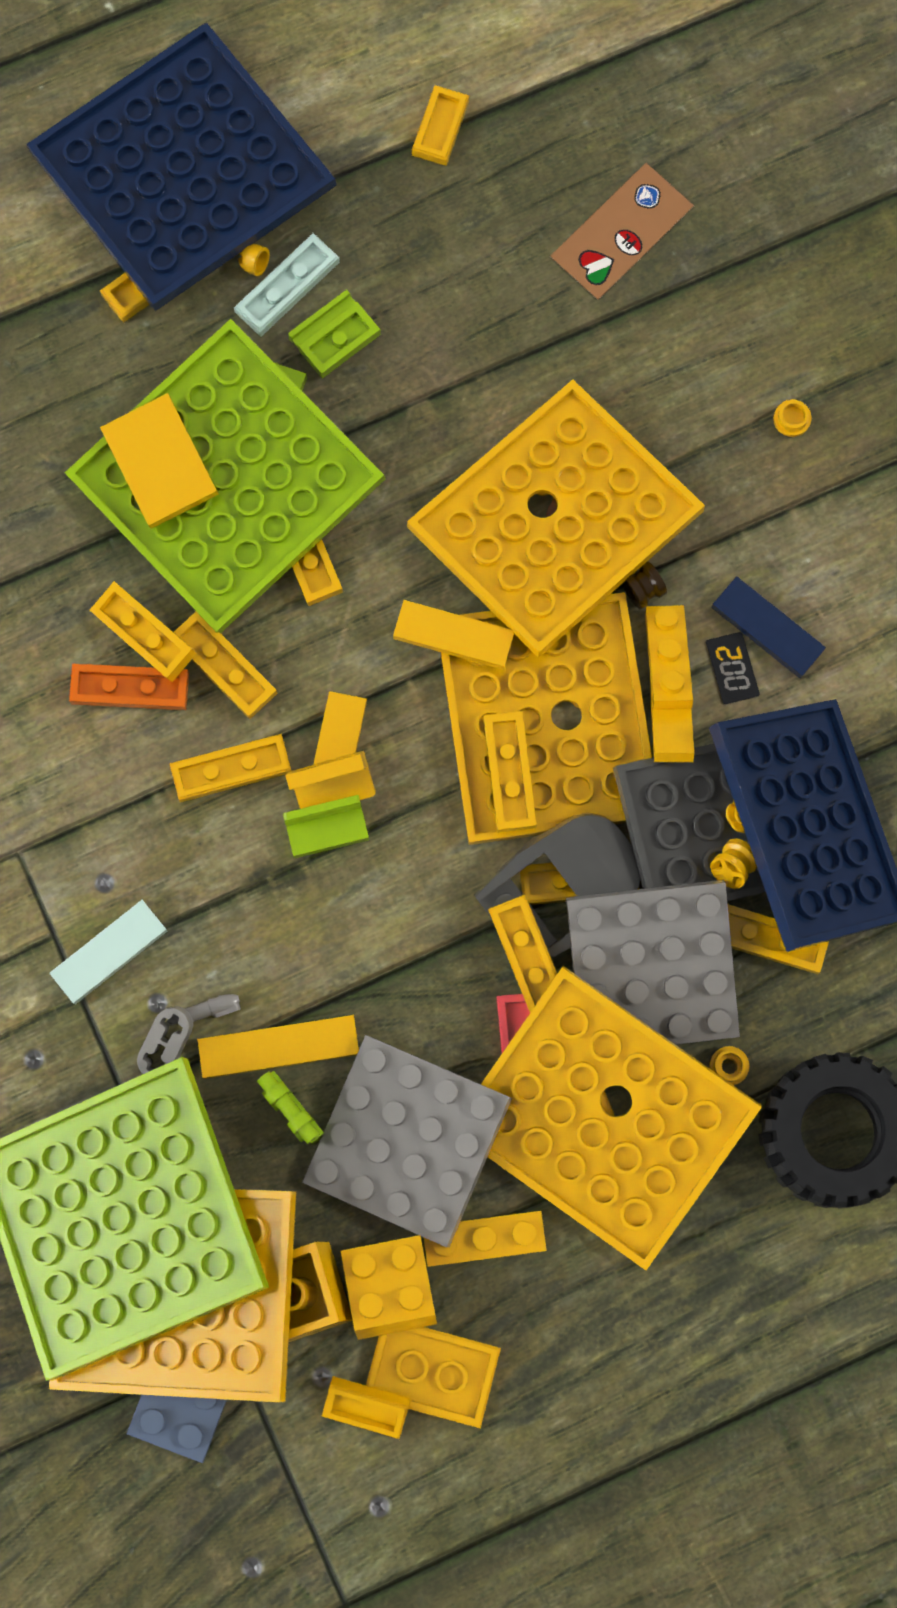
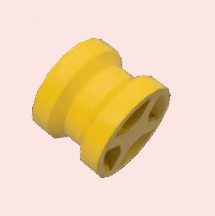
M734 838L727 841L723 846L722 853L715 856L712 860L710 868L717 880H724L726 887L737 889L747 882L748 874L754 872L757 869V865L749 843L745 840Z

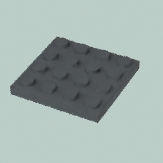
M714 743L694 748V762H654V757L613 767L643 889L717 881L710 868V864L715 856L722 853L723 846L730 839L738 838L748 842L746 834L735 831L726 818V809L729 804L733 803V796ZM758 868L748 874V880L742 887L737 889L726 887L727 901L766 892Z

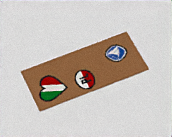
M645 163L550 257L599 300L694 205L652 167Z

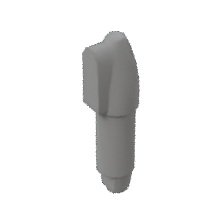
M224 994L216 998H209L205 1002L185 1009L189 1011L193 1022L210 1016L218 1018L241 1010L238 995ZM175 1015L173 1018L168 1019L167 1023L169 1025L177 1024L179 1017Z

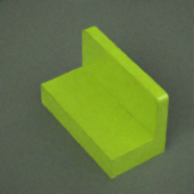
M359 795L283 813L294 859L369 840Z

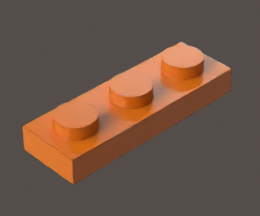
M72 663L69 702L72 705L186 710L189 672L188 669H183L177 678L171 682L156 668Z

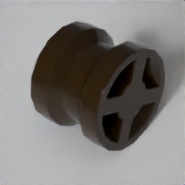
M648 561L639 568L638 572L630 575L622 583L628 597L640 610L648 606L649 600L653 597L660 598L667 594L663 579L656 568Z

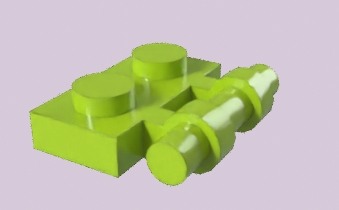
M268 1071L257 1080L264 1090L262 1092L264 1098L276 1112L280 1110L289 1122L286 1125L301 1143L305 1141L307 1144L311 1142L314 1145L322 1138L325 1133L275 1071L271 1073Z

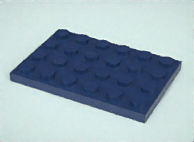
M834 699L717 722L709 727L786 952L897 923V867L837 700Z

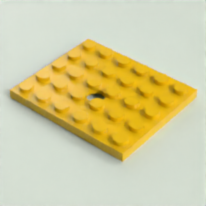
M572 379L407 521V528L509 629H512L514 634L539 658L624 583L630 575H633L704 512L705 505ZM535 494L541 496L550 494L555 498L558 507L551 516L540 518L529 511L528 501Z
M625 592L610 594L539 658L514 634L504 670L440 652L469 845L541 835L554 828L556 824L582 813L604 816L614 824L626 823L613 767L652 758ZM491 610L461 614V616L508 628ZM561 702H571L580 709L581 722L571 730L560 729L552 721L551 712ZM522 711L537 827L497 833L483 717L484 715Z
M564 966L560 969L481 1083L483 1086L512 1098L488 1158L644 1270L649 1268L762 1108L761 1104ZM618 1085L629 1091L632 1097V1106L626 1114L612 1116L605 1112L601 1105V1095L606 1088Z
M234 1189L269 1288L49 1382V1389L285 1402L296 1192Z

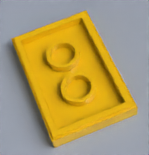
M168 393L100 427L151 529L219 495Z
M426 1327L381 1335L378 1337L366 1386L410 1398L408 1409L481 1428L501 1348Z

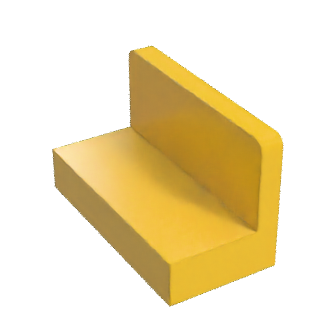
M364 750L292 770L285 775L289 790L294 789L300 809L359 795L360 800L376 794Z

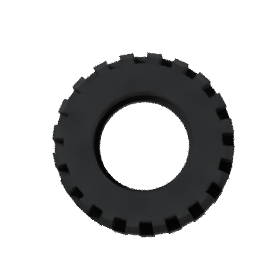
M850 1053L823 1054L802 1062L786 1072L778 1080L779 1082L770 1090L765 1099L767 1101L766 1106L761 1111L759 1123H762V1133L759 1134L760 1146H764L767 1156L764 1157L768 1169L772 1168L777 1175L775 1179L783 1188L788 1187L793 1191V1196L802 1201H810L814 1203V1206L838 1209L867 1204L874 1199L883 1197L897 1183V1084L891 1078L893 1073L886 1067L882 1066L879 1068L872 1064V1059L864 1056L852 1057ZM841 1093L855 1098L865 1107L872 1120L874 1128L872 1148L868 1155L853 1167L834 1169L824 1166L809 1154L804 1145L801 1135L803 1115L814 1100L826 1094Z

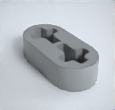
M172 1006L161 1011L155 1018L137 1057L138 1068L142 1074L154 1070L151 1067L153 1060L148 1057V1054L156 1053L161 1045L165 1047L161 1060L166 1062V1064L180 1057L193 1029V1018L185 1008ZM177 1015L179 1017L178 1024L183 1029L182 1031L174 1032L170 1039H167L165 1037L170 1025L165 1022V1019H171Z

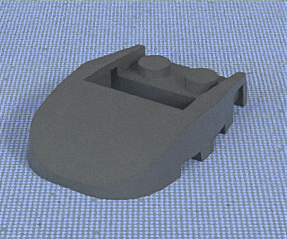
M582 813L556 824L554 828L539 836L536 835L526 842L496 872L497 874L481 891L478 890L474 896L490 916L489 908L523 895L511 880V877L544 853L576 896L638 890L641 879L633 847L622 831L604 816ZM531 907L551 958L571 948L570 932L557 941Z

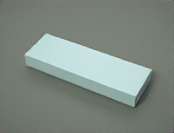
M312 233L234 307L235 313L262 337L340 263L339 256Z
M141 900L49 974L71 1002L76 1005L164 935L167 929L146 903Z

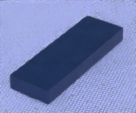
M737 576L711 607L800 679L826 648Z

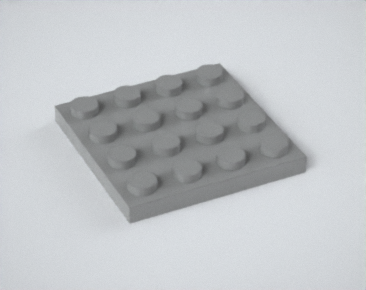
M724 880L566 898L574 974L675 1045L740 1037L726 882Z
M365 1035L325 1128V1134L319 1142L302 1183L444 1247H450L512 1098Z

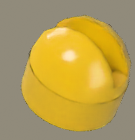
M252 244L239 253L242 257L238 259V263L244 271L255 276H260L264 273L270 258L268 248Z

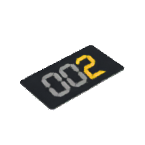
M742 632L707 640L706 645L723 704L726 705L758 697L760 693Z

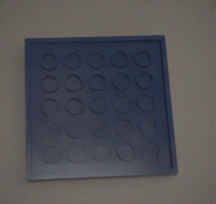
M207 22L26 144L32 156L155 311L337 186L335 177Z

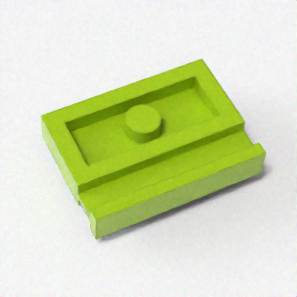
M346 289L290 331L288 337L323 379L379 337L381 329L361 305L350 296V292Z

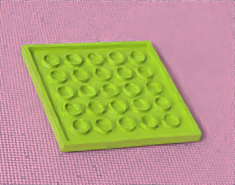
M232 319L227 321L133 409L135 410L168 393L219 495L151 529L104 436L65 472L71 481L216 633H222L386 480L385 475Z
M180 1057L0 1139V1241L46 1381L60 1378L269 1288L188 1058Z

